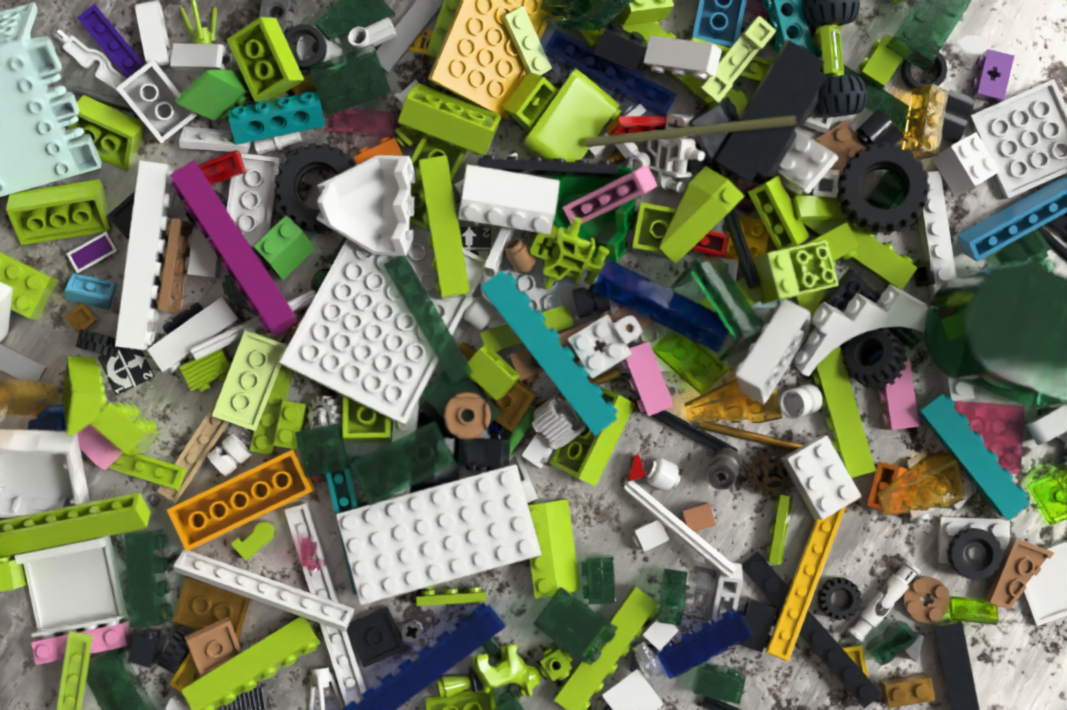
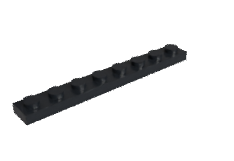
M757 551L742 564V569L777 610L781 612L789 587ZM807 610L799 635L865 709L882 693L815 616Z

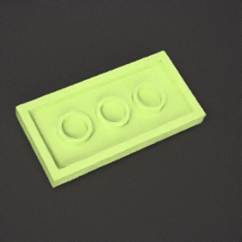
M244 329L212 416L256 431L280 370V360L289 345Z

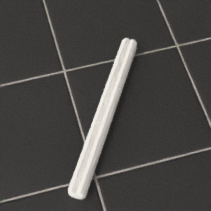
M311 290L288 301L287 303L294 314L309 307L316 296V292ZM261 314L191 347L192 356L198 360L240 340L244 329L252 332L263 329L262 324L258 320V318L262 317Z
M633 480L626 483L623 490L710 564L726 577H730L734 573L736 567L644 489Z

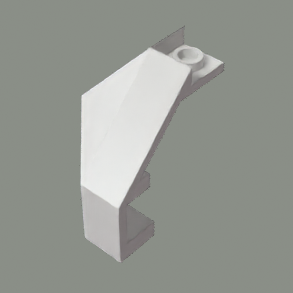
M377 155L317 185L321 194L318 198V207L321 210L316 219L374 255L406 256L413 241V230H409L410 216H414L415 197L410 196L411 183H415V171L410 156Z

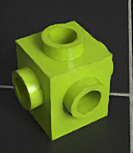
M559 645L555 648L551 646L541 653L540 662L542 665L539 668L546 678L550 676L553 681L557 678L561 681L571 674L569 670L572 669L571 661H573V658L566 648L562 650ZM554 661L560 662L561 666L557 669H554L552 667V663Z

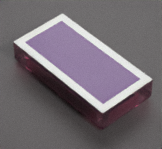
M106 231L67 253V256L77 274H81L119 251L110 234Z

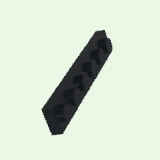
M484 155L477 162L478 167L527 175L614 179L618 174V165L611 164V161H598V164L589 163L588 160L584 159L566 162V159L562 158L543 161V158L540 157L520 160L518 156H507L506 159H497L495 155Z

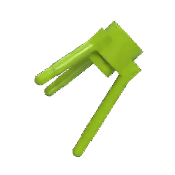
M191 0L196 24L194 31L184 8L180 7V12L190 34L192 44H213L214 41H217V7L212 9L210 32L208 28H201L195 0Z

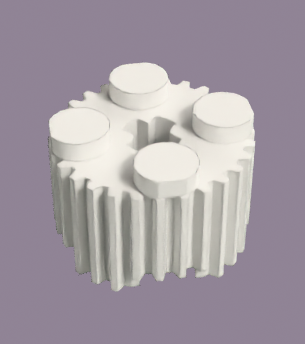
M556 394L534 411L535 420L532 422L533 428L538 433L542 432L545 438H548V444L553 449L565 446L585 430L584 423L578 420L577 412L566 399L561 400Z

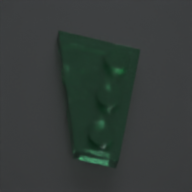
M340 0L316 20L314 25L330 42L348 35L355 27L366 28L387 17L389 19L395 17L396 14L384 0Z

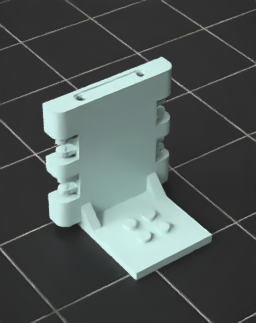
M35 2L0 11V197L96 170L102 166L91 135L83 134L84 131L81 127L65 129V126L74 124L79 120L77 114H79L80 109L73 93L66 92L65 86H56L49 89L47 87V84L56 82L61 78L58 72L61 71L62 66L49 36L31 39L30 32L38 11Z

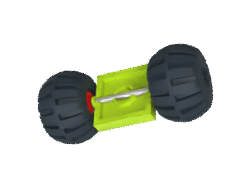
M802 0V11L807 24L813 28H820V33L817 36L818 45L822 47V57L820 59L825 61L821 66V70H824V74L832 76L827 77L821 86L818 103L813 109L818 117L828 118L861 113L866 106L868 91L862 78L857 75H844L841 32L837 29V26L850 24L855 21L859 13L860 0Z

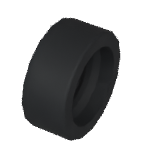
M299 24L292 27L285 34L290 50L293 40L302 34L312 36L318 44V51L312 59L304 61L294 56L299 69L311 70L317 68L324 61L327 54V45L323 35L317 28L310 25Z
M929 47L919 48L904 60L901 68L902 80L912 91L928 93L940 86L945 80L948 71L947 62L936 49ZM926 57L935 63L937 75L933 81L923 84L913 78L911 66L918 58Z

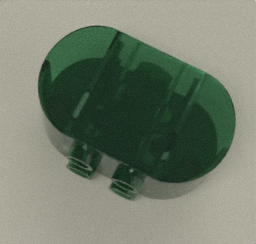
M1030 256L1027 262H1006L1004 265L957 276L941 286L929 304L924 326L926 347L937 368L953 379L1034 409L1054 410L1061 406H1067V277L1055 273L1057 264L1046 258Z

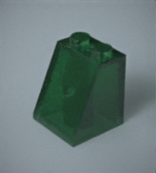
M561 586L533 623L535 627L579 660L589 665H592L593 662L600 658L601 651L607 643L613 640L618 629L616 625L586 601Z

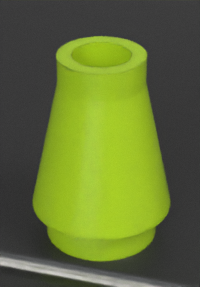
M469 675L441 676V679L436 680L440 698L446 697L447 699L471 688Z

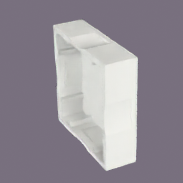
M0 429V518H15L90 502L77 434L69 437L67 436V431Z

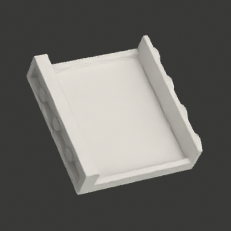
M110 536L15 555L16 565L24 564L38 631L32 633V637L41 636L42 639L56 636V632H63V635H67L69 632H77V628L84 627V631L96 629L98 624L105 623L106 627L120 624L119 620L127 616Z

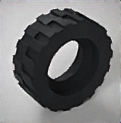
M967 528L966 530L959 531L957 535L955 534L952 537L953 539L948 544L947 559L957 574L972 580H984L988 576L994 575V572L999 569L1003 552L1000 548V542L995 539L996 537L993 534L978 528ZM977 542L985 548L986 557L979 565H970L964 559V549L970 543Z

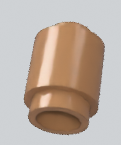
M516 238L505 245V255L517 273H528L534 268L536 259L524 241Z

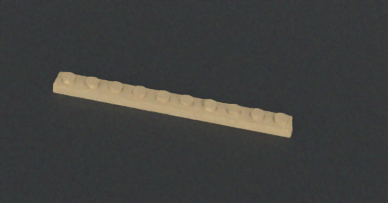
M302 311L295 313L297 319L301 315ZM264 328L259 334L283 342L291 328L278 337H275L272 332L268 334ZM217 399L174 464L187 469L180 490L176 491L160 486L157 490L158 493L175 504H178L208 458L207 455L214 449L230 424L228 421L212 416Z

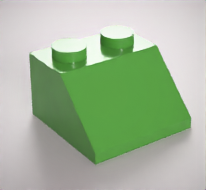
M287 215L283 216L251 246L252 250L282 281L315 250L304 232Z

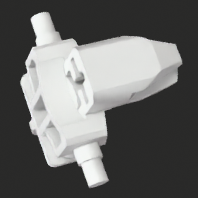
M670 114L667 117L665 129L690 127L688 123L696 114ZM688 136L641 141L648 144L647 150L654 155L653 163H650L649 169L659 172V174L652 173L657 185L665 190L672 189L677 193H682L685 184L676 180L680 177L692 176L691 172L686 171L688 160L696 159L701 161L704 158V152L695 148V144H699L696 137Z

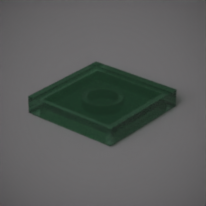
M339 423L295 432L306 478L350 468Z

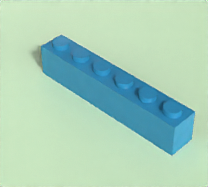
M1067 175L958 234L957 237L964 254L977 262L1067 212Z

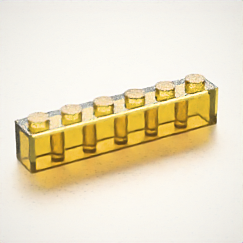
M2 378L0 380V415L37 416L46 407L54 405L61 400L57 395L59 391L52 382L49 383L48 381Z

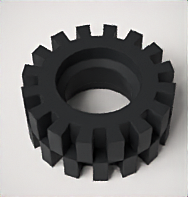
M80 329L75 347L117 358L119 347L115 346L116 338Z
M834 577L832 580L828 579L826 584L821 585L822 589L818 592V602L820 603L821 610L829 617L837 620H848L850 616L854 617L856 615L855 612L857 610H860L861 607L859 605L862 603L860 595L862 594L858 590V586L846 578ZM837 590H844L848 594V602L843 607H835L832 604V594Z
M181 628L177 630L161 654L158 661L159 666L173 674L178 671L190 652L184 638L190 635V633Z

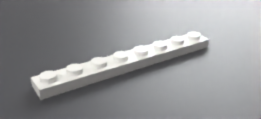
M183 549L173 566L174 572L344 632L354 615V608L195 552H186L185 549Z

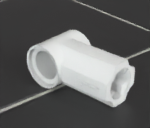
M387 17L366 28H353L349 32L348 41L358 53L367 55L374 50L375 46L396 37L397 33L391 20Z

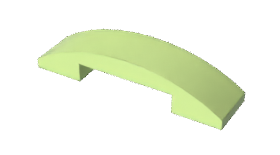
M758 16L719 61L716 76H708L701 89L719 103L733 86L732 83L756 53L765 46L776 30Z

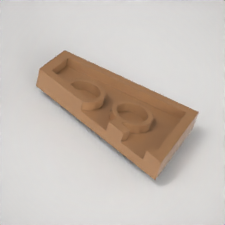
M1011 536L986 601L1010 610L1025 591L1028 581L1033 575L1037 576L1041 571L1040 566L1047 558L1050 559L1054 552Z

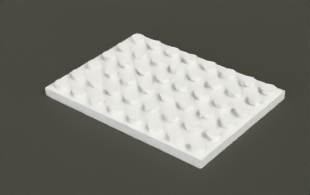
M409 223V230H413V241L406 256L374 255L350 239H346L280 360L281 365L403 425H406L458 326L468 302L485 274L484 266L487 261L463 249L471 295L443 300L442 294L437 295L435 281H439L438 271L433 272L431 258H435L434 249L429 248L427 235L432 234Z

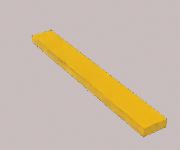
M846 506L823 520L815 519L765 653L783 661H789Z

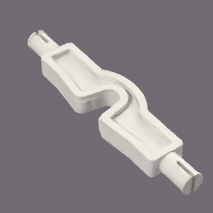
M58 30L57 33L63 38L55 33L54 37L64 44L63 49L70 53L84 68L89 69L95 62H100L95 76L118 92L116 88L127 79L114 69L113 63L106 55L98 50L89 49L74 36L68 37L61 30Z

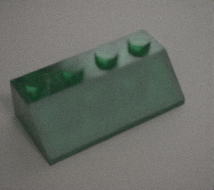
M122 647L113 649L89 663L86 682L102 710H156L131 663L127 662L128 658Z

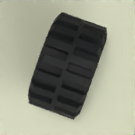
M878 328L853 337L851 341H847L845 344L847 349H843L842 354L845 358L842 360L846 366V371L866 388L870 387L876 390L878 386L881 389L887 388L886 384L893 385L895 383L894 379H900L902 376L901 370L905 371L906 369L904 362H907V356L904 354L906 350L902 343L887 329ZM883 349L881 359L874 365L866 366L868 357L873 352Z

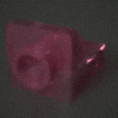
M304 536L301 538V566H307V570H321V566L327 565V559H313V556H317L318 550L317 542H314V536Z

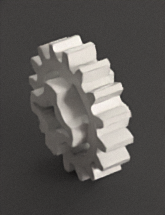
M316 396V399L311 400L312 406H308L309 413L306 414V418L309 419L306 427H310L308 435H313L312 441L317 442V445H333V442L338 441L337 435H342L340 430L343 427L341 422L343 414H340L342 407L341 405L337 406L338 400L333 399L332 396Z

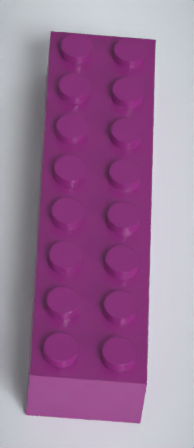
M193 160L171 173L170 176L173 182L170 185L181 201L186 199L183 205L193 220L199 219L195 223L206 239L211 237L208 241L209 245L218 258L224 257L220 260L231 277L233 275L236 276L233 281L242 295L248 294L249 297L245 300L255 315L261 314L262 317L258 318L265 331L268 334L272 332L275 337H278L298 324L299 321L196 162Z

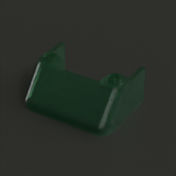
M700 257L688 265L672 284L671 288L675 290L696 279L736 340L718 358L721 363L749 348L760 337L764 324L727 271L724 262L717 257Z

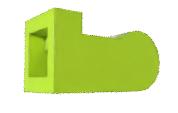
M271 521L260 522L255 526L254 532L245 540L242 536L238 537L231 545L245 561L250 560L275 537L277 532L276 526Z

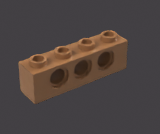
M596 320L559 334L560 339L558 342L563 348L567 345L575 356L572 359L574 363L581 360L568 338L593 324ZM595 341V351L603 352L602 347L606 346L605 341ZM527 348L510 355L516 372L521 376L519 378L520 381L525 380L527 384L539 379L538 374L544 372L542 367L534 368L531 365L530 361L533 356Z

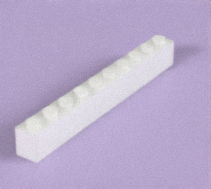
M940 171L928 172L929 178L927 182L930 184L928 200L918 216L924 262L932 261L936 284L928 285L930 303L933 309L940 293L947 287L957 283ZM957 308V313L962 312L961 308ZM936 320L934 330L944 396L948 395L953 401L973 399L975 397L971 371L968 365L966 338L962 336L944 342Z

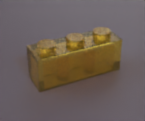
M932 83L912 89L902 150L906 152L911 150L915 153L914 158L916 160L935 157L939 153L949 91Z

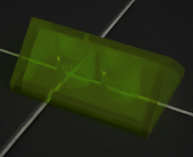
M678 322L652 348V351L702 396L729 370L723 362Z

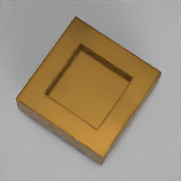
M81 302L64 316L78 334L80 329L87 330L98 321L97 317L84 302Z

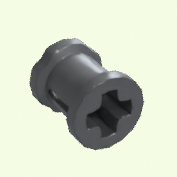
M416 619L408 620L402 628L401 635L403 639L411 643L417 642L423 634V625ZM409 626L418 629L416 636L413 633L410 635L407 633Z

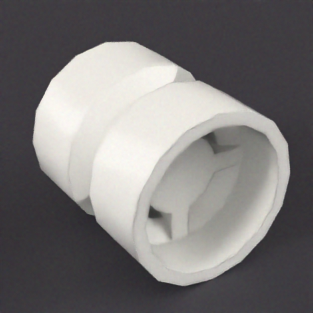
M805 384L785 391L780 397L779 405L785 416L790 419H797L817 412L822 405V395L816 386Z
M231 433L222 441V447L217 446L207 456L212 464L223 475L228 477L237 469V463L242 464L252 454L246 445L236 435Z

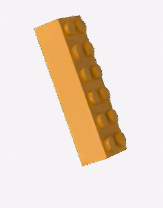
M293 449L167 509V512L187 552L316 491L298 451Z

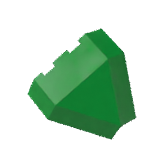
M618 166V174L614 179L568 176L549 178L559 180L553 224L557 229L561 227L568 229L571 223L563 209L564 206L637 169ZM642 195L580 225L578 238L587 241L590 238L595 239V250L591 257H596L600 246L610 251L604 262L617 264L624 256L629 244L625 242L628 229L633 230L637 212L634 211L637 198L641 199Z

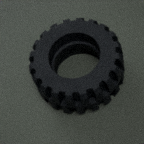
M882 142L881 146L871 144L865 150H858L855 156L850 157L846 162L838 182L837 197L841 204L842 213L848 216L847 220L851 224L855 223L858 225L857 229L864 231V229L868 230L872 235H877L878 233L891 235L894 231L898 233L908 225L910 226L921 214L930 191V184L927 182L929 176L928 172L922 168L923 162L920 159L916 160L914 158L915 153L911 150L906 152L902 150L903 146L896 144L895 147L889 146V143ZM875 170H888L898 175L905 186V195L901 203L892 209H878L869 205L861 194V183L868 173Z
M310 143L309 147L296 148V153L293 155L289 153L285 157L287 161L284 164H280L278 168L280 170L279 175H275L274 182L276 183V188L274 192L278 199V206L285 216L287 215L298 227L306 231H314L316 233L334 232L335 230L316 219L320 210L312 209L303 203L299 195L300 182L308 172L316 168H327L336 173V175H339L357 165L342 149L331 147L330 144L322 143V145H317L316 143Z

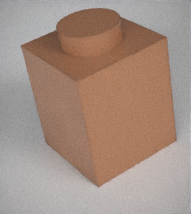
M708 502L682 509V515L678 516L679 520L694 532L716 526Z

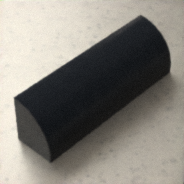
M956 619L935 625V631L951 710H980L963 622Z

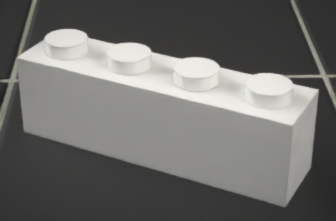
M221 297L148 348L147 351L162 372H171L172 374L179 370L182 362L188 358L190 360L194 359L190 351L191 347L237 326L242 319L227 298Z

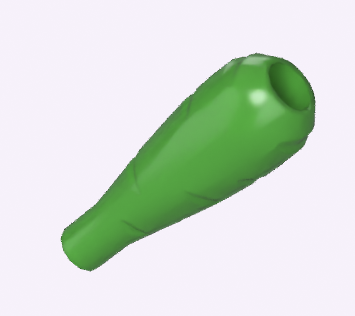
M531 407L528 408L515 431H510L508 438L510 440V456L535 420V410Z

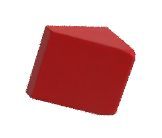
M638 454L633 455L627 481L645 477Z

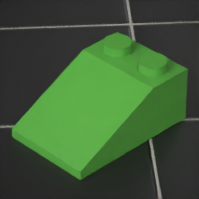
M206 70L175 101L178 105L213 121H226L229 119L228 109L246 104L250 100L251 92L239 70Z

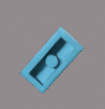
M72 273L65 288V296L68 301L84 302L89 306L110 310L117 283Z

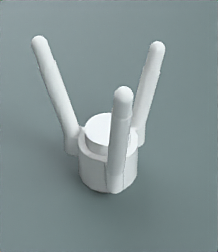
M329 667L311 670V676H309V710L314 708L315 688H318L320 710H325L323 688L329 687V682L332 684L341 709L347 710L335 680V673H330Z

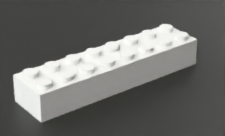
M139 161L115 344L118 347L145 350L156 342L157 333L153 331L154 322H158L159 319L156 298L158 292H161V286H159L160 272L164 269L165 263H162L165 246L168 245L165 237L167 226L171 223V218H168L169 208L173 209L174 195H171L172 186L170 185L173 179L170 174L174 172L175 168L168 164Z

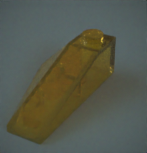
M737 379L684 403L689 422L716 423L719 419H730L731 423H739V420H752V423H763L782 419L776 387L765 405L741 393Z
M940 450L920 460L878 493L882 514L885 516L908 513L910 510L919 509L925 511L934 507L940 509L947 508L966 499L958 458Z

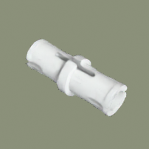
M300 132L257 140L254 141V145L258 155L276 149L279 151L283 150V147L302 142Z

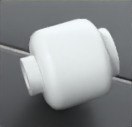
M472 296L466 306L463 318L479 330L485 326L490 328L497 318L494 314L496 308L483 296H477L476 298Z
M664 458L651 460L645 470L648 484L662 491H669L672 487H676L680 481L681 476L679 475L678 466Z

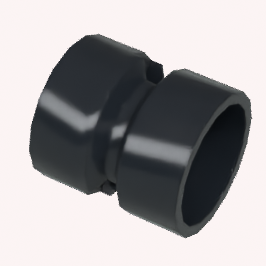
M603 281L590 285L589 289L581 287L572 290L579 318L592 315L594 310L598 313L611 310Z

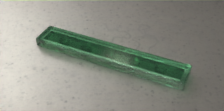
M398 256L385 263L386 271L451 383L455 384L473 373L471 367L406 256Z

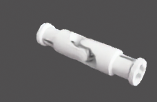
M903 560L904 564L885 582L882 590L874 596L859 614L860 618L853 627L847 629L862 643L865 642L864 638L872 628H876L894 606L895 601L909 588L908 584L917 574L920 575L921 571L908 560ZM876 603L884 607L883 610L875 613Z

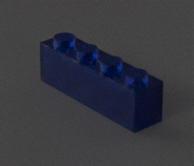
M728 610L722 614L723 618L715 622L713 619L701 625L703 629L696 633L694 630L687 632L681 636L683 640L676 644L674 641L667 643L662 648L663 651L657 653L669 679L677 678L754 637L755 634L743 611Z

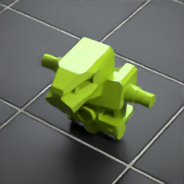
M578 217L573 218L568 229L562 227L557 229L553 224L551 234L531 232L530 252L533 256L544 259L543 273L546 275L543 287L546 289H551L557 279L561 280L564 276L574 279V284L578 285L585 269L589 270L584 278V282L592 285L595 283L597 274L602 272L603 262L610 251L600 246L596 257H591L595 250V239L590 238L587 241L578 238L579 227L582 223V220Z

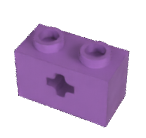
M990 49L979 55L975 68L978 69L977 76L973 78L970 90L973 91L972 98L996 104L1002 102L1005 99L1015 55Z

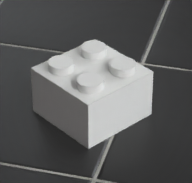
M976 132L932 157L955 197L1000 172L996 162L991 158L984 146V142Z

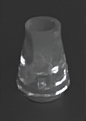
M645 642L632 648L641 675L644 674L646 679L663 670L660 666V660L647 647Z

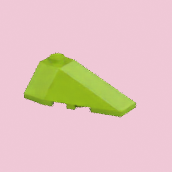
M705 166L689 182L658 249L675 265L734 208L744 195L728 179Z

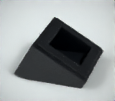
M932 261L913 264L917 267L914 272L916 287L936 284Z

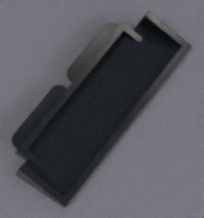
M786 40L736 122L795 116L796 125L730 132L713 160L739 178L749 182L753 180L756 173L763 177L773 176L796 139V132L794 130L798 125L805 124L818 103L821 86L827 76L819 72L825 61L792 41Z

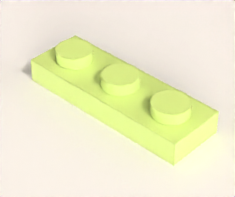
M520 6L503 15L502 19L527 73L532 72L542 75L551 70L552 67L525 7Z

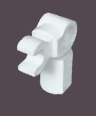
M634 142L615 144L623 156L629 159V162L624 167L639 169L645 165L650 166L649 156L646 153H639V148Z

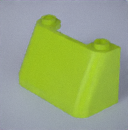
M575 69L526 138L524 150L533 157L543 158V161L562 158L566 159V162H575V160L582 159L590 148L586 147L585 139L598 137L605 125L620 115L622 112L619 109L620 104L587 76Z

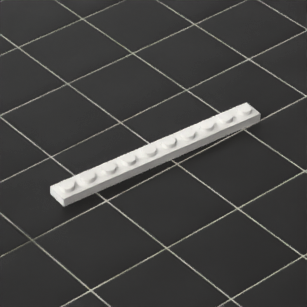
M308 503L284 510L310 593L339 603ZM320 623L346 709L372 710L348 630L346 629L344 632Z

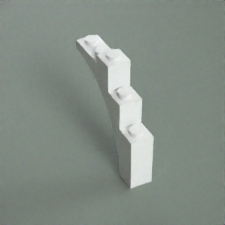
M890 284L882 293L877 303L856 293L844 312L823 302L811 319V322L816 327L809 334L802 349L796 354L792 364L802 374L809 376L833 349L850 338L866 331L896 326L914 328L928 334L938 317L930 305Z

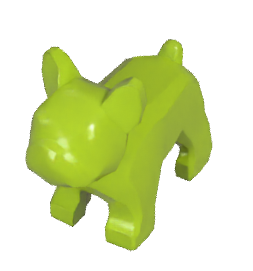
M517 643L499 647L501 661L493 667L488 664L489 658L487 654L471 657L473 670L484 685L485 693H489L490 689L513 683L519 688L522 697L526 694L528 697H532L533 688L541 682L543 674L540 668L534 665H527L517 655Z

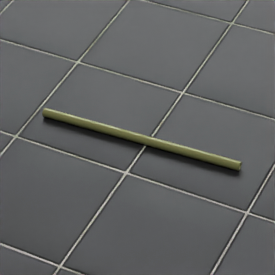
M786 116L586 138L585 142L586 147L792 126L796 125V117Z

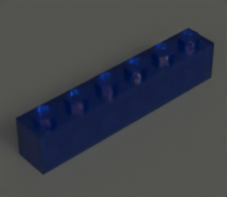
M555 29L545 48L547 57L573 71L575 69L579 70L590 80L637 105L641 104L646 110L657 116H666L677 96L676 93L643 75L593 54L592 48Z
M607 259L592 291L716 353H719L734 323L733 320L610 259Z

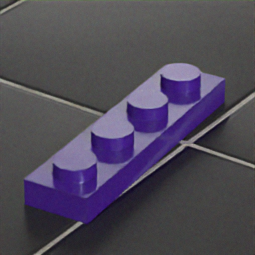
M93 4L77 17L127 79L145 66V63L97 5Z

